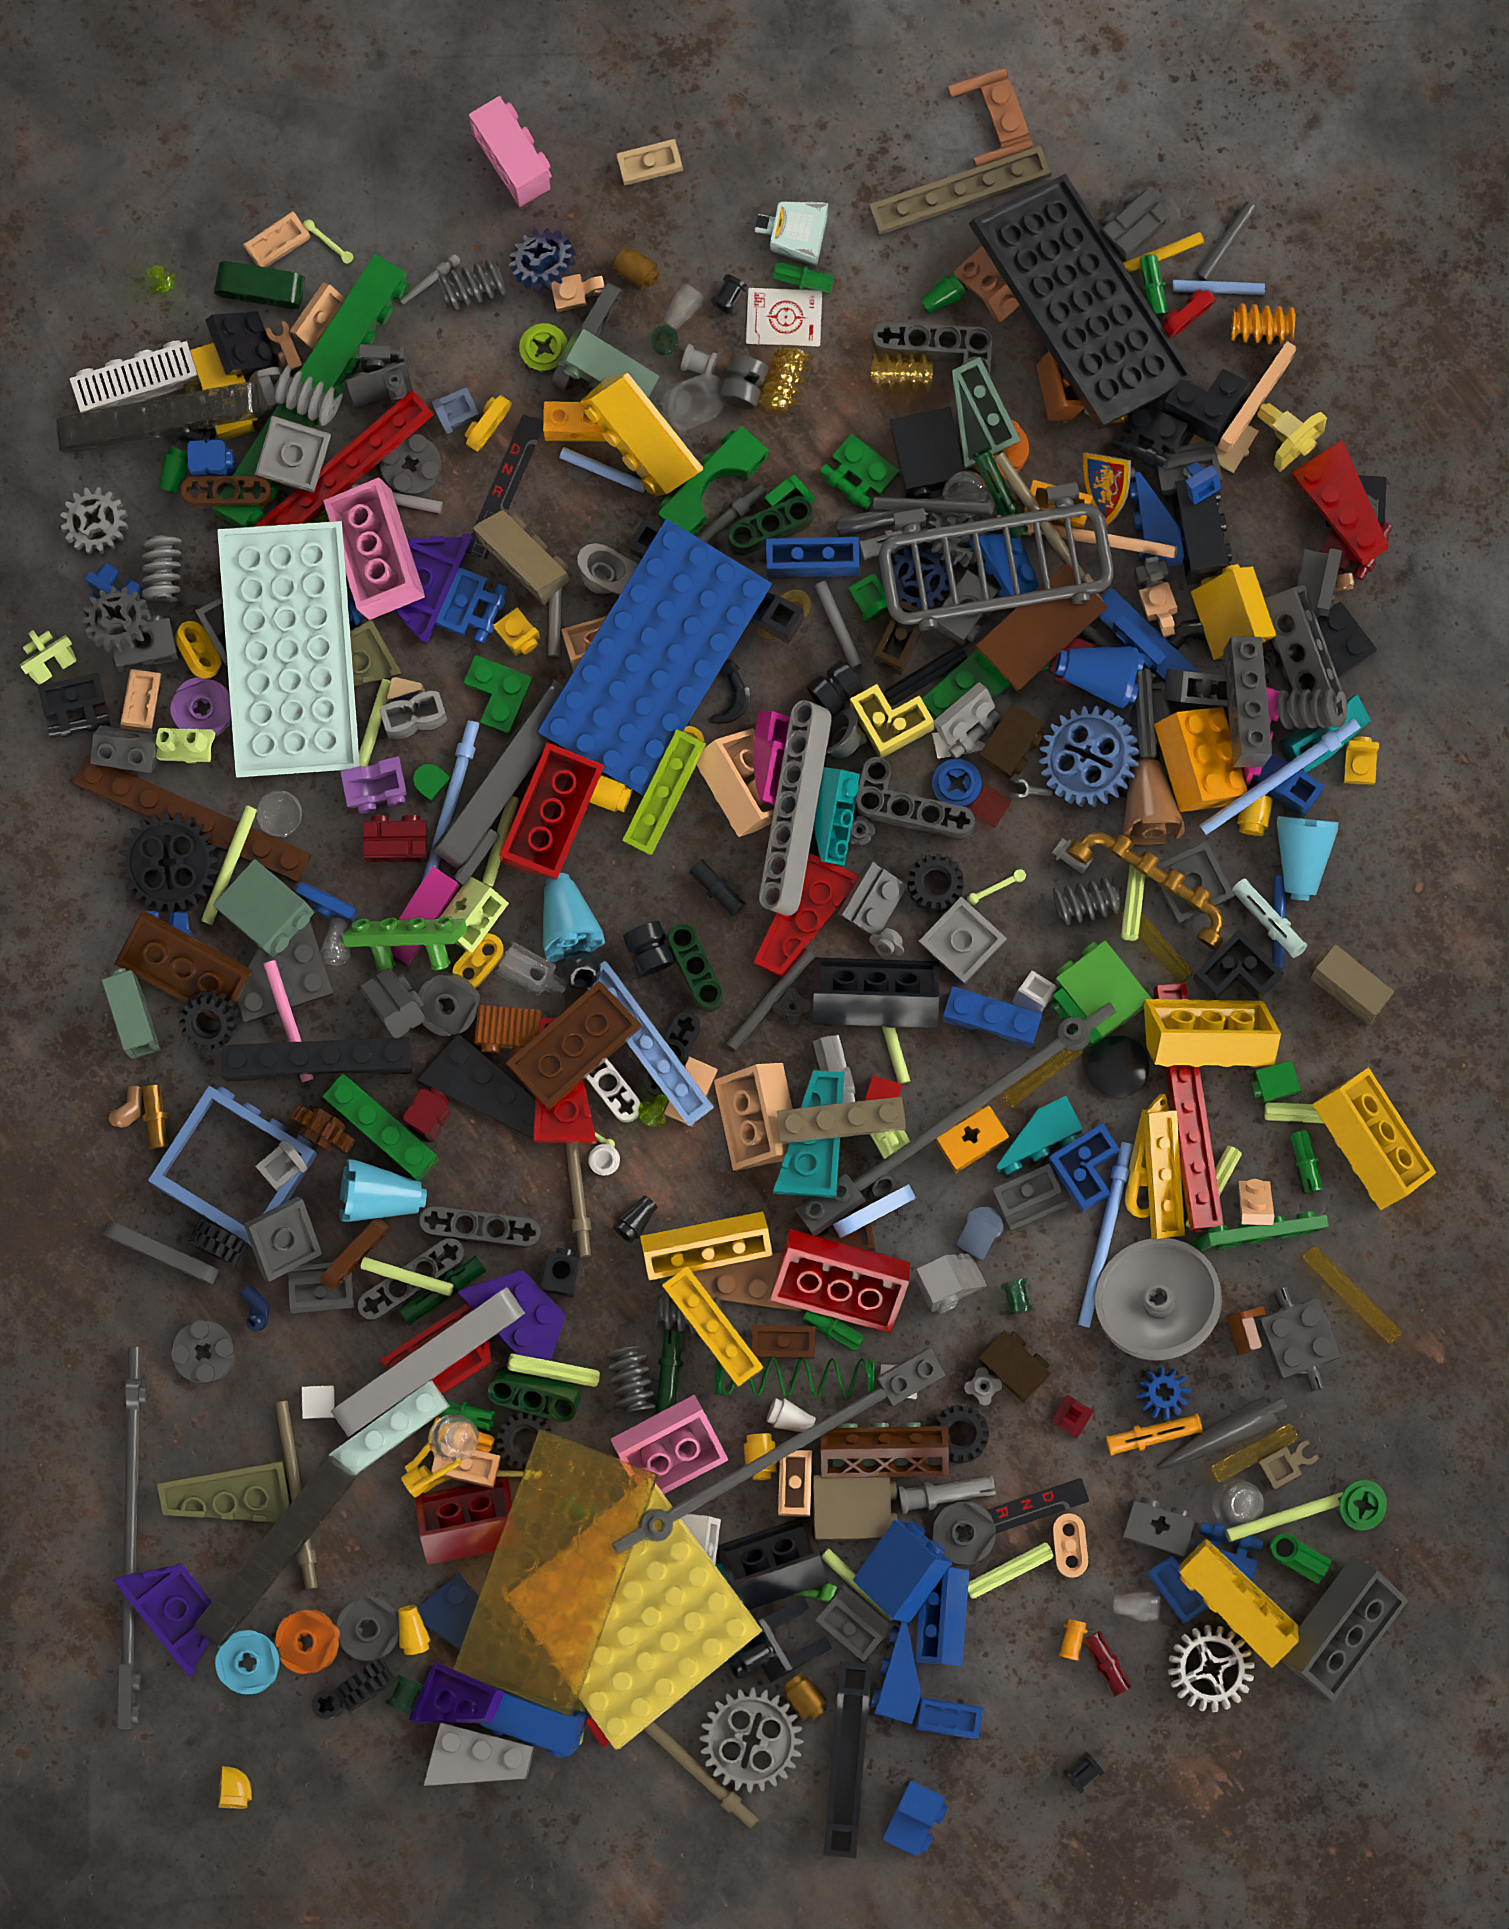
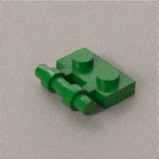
M852 433L832 456V460L840 465L839 468L834 470L825 464L819 471V474L827 479L829 486L833 489L837 487L849 497L848 500L855 506L859 504L866 511L874 503L866 495L868 491L872 490L880 497L899 474L897 468ZM850 473L862 483L855 487L845 477Z

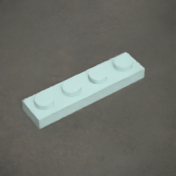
M428 1381L331 1452L329 1456L344 1478L350 1480L445 1411L450 1405L434 1382Z

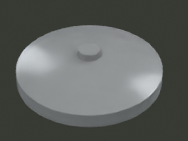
M1152 1238L1129 1245L1108 1262L1097 1283L1095 1307L1103 1331L1118 1348L1142 1359L1167 1360L1192 1351L1210 1335L1220 1316L1222 1291L1214 1267L1199 1250L1179 1240Z

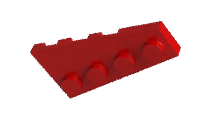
M1343 440L1292 472L1294 481L1362 565L1388 550L1386 538Z
M540 1018L538 1034L556 1018ZM584 1080L549 1111L536 1098L534 1142L597 1144Z

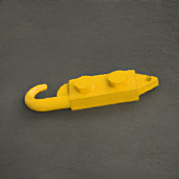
M1159 1094L1146 1110L1142 1109L1129 1164L1130 1175L1125 1192V1205L1127 1210L1138 1218L1150 1216L1149 1207L1141 1209L1137 1205L1139 1187L1148 1186L1143 1113L1169 1110L1166 1094Z

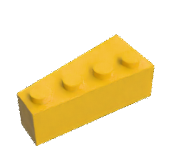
M1205 1538L1179 1564L1180 1580L1190 1590L1196 1589L1203 1597L1204 1603L1212 1611L1218 1612L1226 1620L1228 1626L1239 1634L1271 1668L1299 1642L1298 1624L1208 1539Z

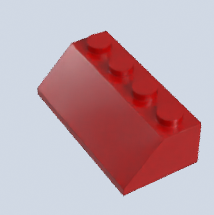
M547 742L499 855L500 862L529 874L557 880L605 765Z
M789 1229L780 1255L770 1300L891 1333L909 1284L910 1262Z

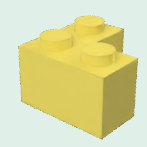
M877 684L850 698V708L857 712L858 722L878 757L884 758L934 730V720L920 696L894 710L891 709Z

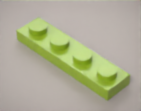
M676 729L622 841L647 854H653L707 743Z

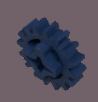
M546 228L543 234H539L537 229L534 230L533 237L531 238L526 235L522 236L524 243H515L514 247L517 252L510 253L509 255L512 261L509 266L518 283L522 282L526 289L533 284L536 291H539L541 286L545 284L548 289H551L552 282L554 281L559 284L563 283L561 276H570L569 267L576 264L573 258L576 253L567 236L563 237L559 230L555 231L552 235L549 228Z
M917 545L920 561L931 564L927 566L921 563V569L924 577L928 609H934V601L940 604L944 603L941 593H950V587L945 584L949 583L948 574H945L947 572L946 563L941 564V553L935 557L932 556V547H929L925 553L921 552L920 545ZM906 547L904 548V557L898 554L894 555L896 565H893L898 600L899 602L902 600L922 610L917 580L913 581L916 574L913 554ZM906 565L907 574L898 580L901 569ZM939 578V585L937 589L932 593L930 588L931 583L937 581V579ZM910 592L918 595L919 598L909 596L907 593Z

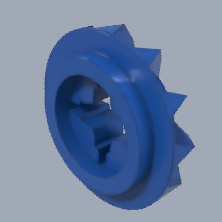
M947 760L934 772L932 788L936 797L941 802L965 807L974 802L981 791L982 781L980 773L972 763L966 760ZM947 775L956 780L966 775L962 783L964 791L956 788L948 793L951 781Z

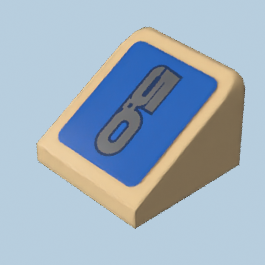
M394 677L391 680L387 701L391 703L398 700H408L425 690L419 682Z

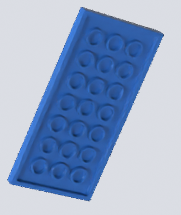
M665 519L537 732L568 751L605 765L603 772L644 796L676 729L683 731L773 583L668 519Z

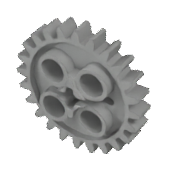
M751 1688L749 1697H745L742 1690L738 1689V1699L736 1700L729 1694H726L728 1704L724 1706L716 1701L715 1704L719 1712L717 1714L707 1712V1715L713 1721L711 1724H702V1727L709 1731V1735L700 1737V1740L707 1742L709 1747L702 1749L701 1754H711L712 1757L705 1765L711 1766L716 1764L717 1769L714 1771L713 1776L725 1774L723 1784L727 1785L731 1780H734L736 1791L744 1783L747 1784L748 1793L752 1792L754 1784H758L763 1792L765 1791V1782L768 1780L776 1787L775 1777L777 1775L784 1779L788 1778L784 1771L785 1767L796 1768L794 1763L790 1761L791 1756L801 1757V1753L794 1750V1745L803 1744V1740L794 1738V1734L800 1732L802 1727H792L791 1724L798 1716L796 1714L786 1715L790 1705L785 1704L780 1708L778 1706L780 1696L777 1695L772 1701L767 1700L768 1690H764L761 1697H756L755 1689ZM738 1711H744L750 1717V1723L745 1729H737L732 1725V1716ZM759 1712L762 1714L756 1738L761 1740L760 1745L752 1747L747 1767L742 1768L741 1762L747 1743L742 1741L744 1735H750L755 1716ZM770 1720L778 1722L781 1728L780 1734L773 1739L765 1737L762 1733L764 1723ZM728 1742H735L740 1746L741 1754L735 1760H727L722 1754V1749ZM760 1751L767 1752L772 1759L770 1766L764 1770L757 1769L753 1764L754 1755Z

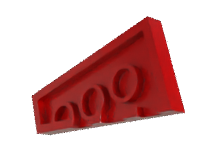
M809 853L799 908L790 916L776 913L753 965L782 977L844 902L859 875L835 864L822 862L820 857Z

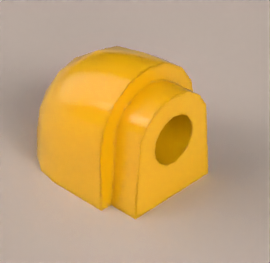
M222 1766L218 1808H247V1801L252 1800L249 1779L239 1769Z

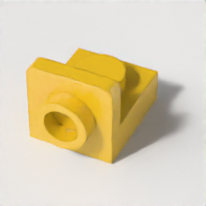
M515 608L493 626L494 630L515 656L521 652L525 655L538 645L537 640L540 639L539 631L535 627L533 628L518 608Z
M1363 736L1354 737L1353 740L1347 742L1345 746L1343 783L1375 784L1377 752L1379 750L1378 742H1372V738Z

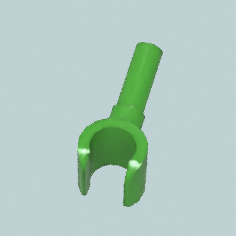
M827 1583L821 1585L819 1591L809 1589L792 1596L812 1597L830 1603L837 1595L838 1588Z

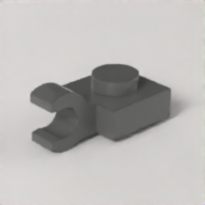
M1157 556L1145 559L1144 566L1135 568L1134 579L1137 587L1145 585L1146 588L1162 584L1163 579H1167L1168 568L1166 561H1158Z

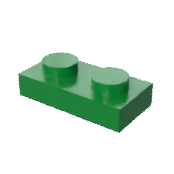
M1063 987L1052 995L1051 1000L1054 1004L1051 1008L1062 1021L1070 1017H1078L1083 1020L1087 1018ZM1095 1027L1090 1030L1091 1038L1087 1044L1090 1048L1098 1043L1102 1036ZM1073 1028V1029L1071 1030V1033H1072V1034L1077 1033L1078 1029H1077V1028Z

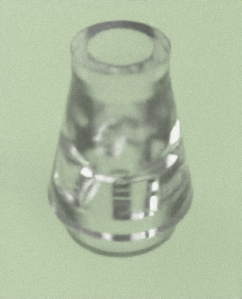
M685 283L682 288L678 287L663 320L678 330L685 321L703 306L701 302L705 297Z
M330 919L329 928L320 954L323 956L322 962L327 965L344 966L347 964V959L351 957L350 947H345L342 935L348 930L349 922L346 919Z
M1153 1592L1115 1595L1113 1612L1114 1614L1151 1623V1620L1158 1621L1161 1597L1160 1595H1153Z

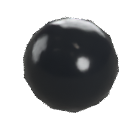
M579 950L569 954L564 959L562 966V976L565 982L574 989L584 990L592 987L598 981L601 973L599 960L589 951Z

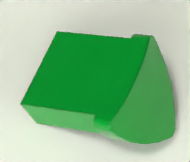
M793 473L765 496L764 502L771 508L781 503L794 491L800 497L807 499L810 504L816 499L796 474Z
M875 573L848 587V592L862 613L861 619L864 623L871 622L889 612L884 588Z

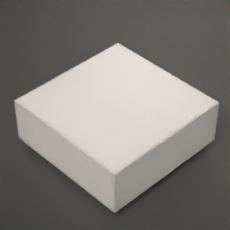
M334 1386L302 1387L303 1419L335 1418L330 1412L335 1408Z

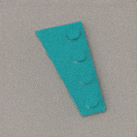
M813 1070L801 1108L843 1103L845 1072ZM840 1137L789 1143L773 1194L836 1198Z

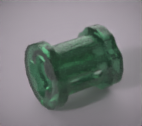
M1028 1278L1000 1285L1001 1290H1005L1009 1306L1007 1310L1008 1316L1034 1310V1304L1030 1303L1026 1286L1029 1283Z
M398 1674L396 1688L391 1698L386 1699L385 1704L411 1715V1705L418 1690H422L424 1686Z

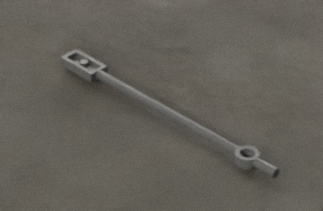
M1108 1002L1084 1020L1078 1017L1065 1019L1058 1028V1038L853 1182L847 1174L837 1179L836 1198L813 1196L797 1207L795 1211L812 1235H818L866 1201L860 1193L863 1189L1064 1048L1077 1051L1086 1047L1091 1038L1090 1030L1116 1013L1115 1008ZM1071 1029H1078L1077 1033L1073 1035L1068 1034Z
M129 1347L128 1379L126 1383L127 1437L123 1576L136 1573L140 1410L142 1404H147L148 1399L147 1385H142L141 1347ZM124 1594L122 1595L121 1664H119L117 1729L134 1730V1723H139L140 1705L135 1704V1691L140 1690L141 1675L140 1671H135L134 1665L135 1608Z
M926 1348L874 1378L879 1386L876 1390L670 1510H647L639 1519V1528L611 1543L616 1554H620L644 1539L650 1541L665 1540L672 1532L673 1522L880 1401L885 1399L889 1406H894L944 1377L945 1374L932 1349ZM657 1519L662 1523L659 1531H655L653 1528V1523Z

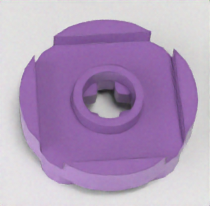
M196 677L185 681L176 690L177 693L171 702L170 708L173 721L178 729H209L216 733V737L231 724L230 694L219 682L217 683L209 678ZM203 701L205 705L210 704L211 706L204 716H201L200 713H194V710L198 708L197 702Z

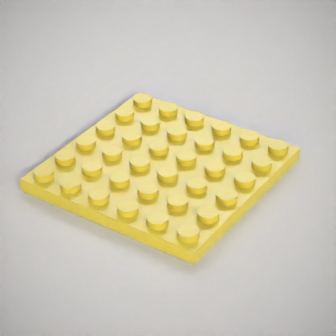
M646 1478L572 1540L567 1548L559 1551L507 1595L511 1604L615 1749L623 1747L762 1632L760 1626L681 1518L673 1522L672 1532L665 1540L650 1541L644 1539L622 1553L616 1554L611 1543L639 1528V1519L644 1512L650 1509L668 1511L673 1508L652 1478ZM657 1519L653 1523V1528L655 1531H659L662 1523Z

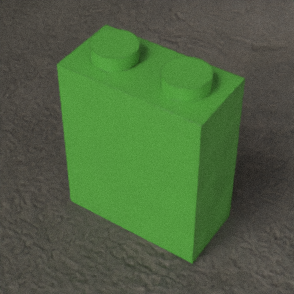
M1106 940L1100 945L1096 941L1090 944L1081 952L1084 957L1075 964L1071 960L1057 970L1059 976L1055 980L1058 988L1061 989L1063 987L1086 1017L1108 1002L1115 1008L1116 1013L1095 1027L1102 1035L1100 1041L1144 1009L1145 999H1152Z

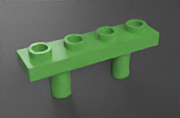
M450 916L434 920H425L423 917L399 921L396 918H387L382 921L359 919L351 924L342 935L344 947H371L377 971H384L387 968L392 969L395 966L390 946L425 945L431 969L441 970L450 964L445 944H455L467 931L465 919H452Z

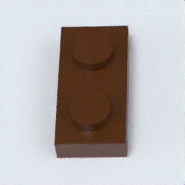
M752 1325V1352L756 1358H771L773 1356L774 1358L800 1359L801 1357H804V1359H815V1326Z

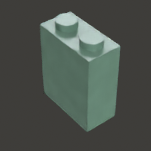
M256 859L249 864L213 904L225 918L272 958L288 946L289 940L298 930L303 929L309 923L310 917L315 913L303 899Z
M125 968L109 972L108 978L102 979V983L124 1051L131 1060L160 1051L161 1047L139 979L132 970L126 971Z

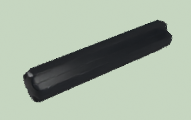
M960 645L955 646L886 689L884 692L886 699L891 705L899 703L967 659L966 652Z

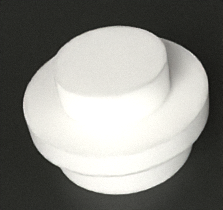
M601 1144L592 1149L589 1155V1165L595 1173L605 1176L614 1173L618 1169L620 1155L613 1146Z

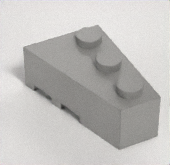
M961 1253L957 1256L956 1254L944 1255L917 1268L914 1279L930 1312L933 1313L938 1310L940 1315L956 1308L958 1300L987 1287L970 1253L965 1255Z
M440 1723L424 1786L527 1779L535 1748Z

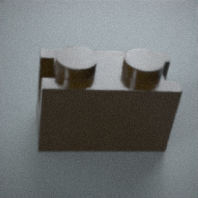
M902 600L899 602L900 608L904 612L922 611ZM892 617L874 653L873 663L879 666L882 663L888 664L895 669L894 673L902 675L923 630H919L918 624H902Z
M1012 703L979 754L978 761L1008 780L1012 778L1014 773L1020 775L1029 761L1025 758L1030 748L1036 750L1044 738L1045 734L1041 732L1044 722Z
M1004 1330L980 1355L978 1361L997 1379H1000L1002 1384L1018 1399L1025 1403L1050 1376L1051 1373L1047 1370L1050 1365L1038 1353L1032 1356L1024 1348L1027 1343L1017 1333L1013 1331L1009 1334Z

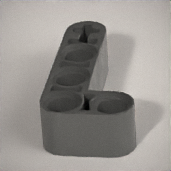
M882 322L874 329L873 348L880 356L963 361V365L980 357L990 376L992 336L985 328ZM884 335H890L888 344L883 343ZM900 335H904L903 345H899ZM913 336H920L925 340V343L921 346H913L910 344L909 339ZM943 338H951L956 344L951 348H944L939 342ZM978 339L982 340L986 347L982 350H975L971 347L970 343Z
M872 757L865 762L856 797V809L859 815L867 817L868 820L957 840L966 839L972 834L975 826V816L970 809L888 790L891 767L887 760L882 757ZM873 767H880L885 771V776L882 779L874 780L869 776L868 772ZM870 796L876 798L879 804L874 809H866L862 806L861 802L865 797ZM903 803L908 807L909 812L904 816H897L892 812V807L895 804ZM927 810H933L938 813L939 819L934 823H928L922 818V814ZM945 813L949 814L947 820V827L942 826L944 823ZM959 817L965 818L966 825L963 826V829L957 828L956 822H958Z

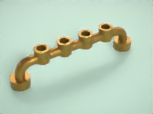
M1093 832L1085 835L1079 842L1075 840L1071 842L1066 852L1078 862L1087 865L1093 856L1090 848L1093 845L1100 844L1107 848L1114 856L1133 865L1143 875L1151 877L1160 883L1167 891L1184 899L1196 910L1207 914L1211 919L1210 928L1203 926L1196 938L1208 948L1214 951L1218 950L1224 941L1220 936L1223 929V916L1220 910L1209 901L1212 894L1206 889L1196 885L1194 890H1191L1183 884L1186 879L1183 874L1173 868H1170L1168 873L1157 867L1160 860L1147 851H1144L1141 856L1131 850L1134 843L1122 834H1118L1114 839L1105 833Z

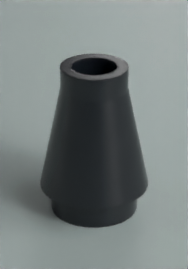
M642 1196L638 1202L615 1218L616 1223L613 1225V1229L624 1240L632 1243L635 1238L639 1239L652 1214L658 1208L657 1205L647 1196Z

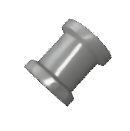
M688 344L680 370L686 371L689 369L703 374L705 379L709 380L715 369L718 354L714 352L708 354L696 350L694 345Z

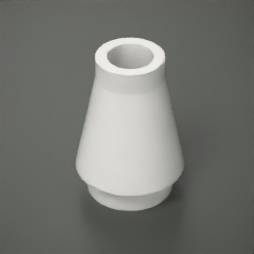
M775 1398L768 1412L766 1422L773 1424V1428L804 1432L814 1426L816 1417L807 1414L785 1398L783 1400Z

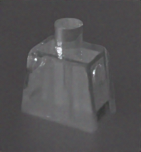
M514 941L507 947L494 972V975L535 996L541 995L545 990L560 998L567 986L564 979L553 974L556 968L555 964ZM531 969H535L540 973V980H534L531 977Z

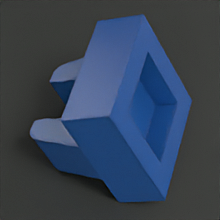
M1196 461L1186 467L1189 473L1187 475L1188 479L1185 480L1187 493L1194 505L1221 490L1219 475L1212 465L1203 469Z

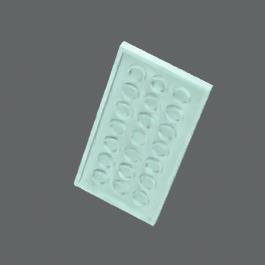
M342 521L217 529L236 777L335 771L359 767Z

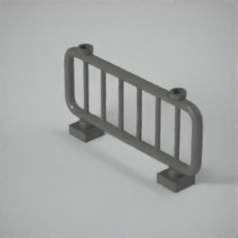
M1077 482L1046 488L1048 506L1055 505L1056 508L921 530V527H926L924 508L893 513L895 531H902L903 533L889 537L882 543L879 550V563L888 611L899 623L918 624L919 630H930L937 628V620L1066 598H1072V604L1090 602V594L1104 591L1111 584L1114 576L1103 514L1097 507L1091 504H1074V501H1079ZM1082 515L1092 519L1101 566L1100 578L1087 583H1081L1070 517ZM1064 519L1075 585L1051 589L1039 523ZM1033 524L1045 590L1020 594L1009 528ZM1003 529L1014 595L990 599L978 533ZM972 534L983 600L959 604L948 538ZM942 539L953 605L928 609L917 543ZM911 545L922 611L904 612L900 608L891 560V553L896 547Z

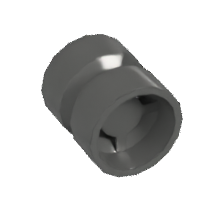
M732 355L726 371L729 378L723 380L719 398L727 404L738 408L756 409L761 395V390L758 387L764 385L769 367L752 357Z

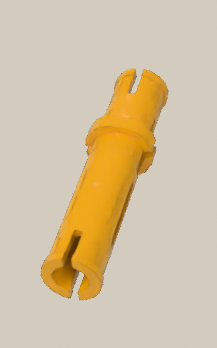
M1196 1413L1191 1416L1140 1428L1139 1425L1133 1426L1131 1431L1105 1437L1109 1454L1112 1456L1116 1453L1133 1449L1142 1451L1145 1450V1446L1202 1433L1203 1430L1199 1415ZM1181 1426L1183 1427L1182 1429H1178V1430H1174V1431H1170V1432H1166V1433H1162V1434H1157L1158 1432H1161V1431H1165V1430H1169V1429H1173V1428H1177V1427H1181ZM1149 1434L1151 1435L1150 1437H1146V1438H1142V1439H1138V1440H1134V1441H1130V1442H1125L1126 1440H1129V1439L1138 1438V1437H1142V1436L1149 1435Z

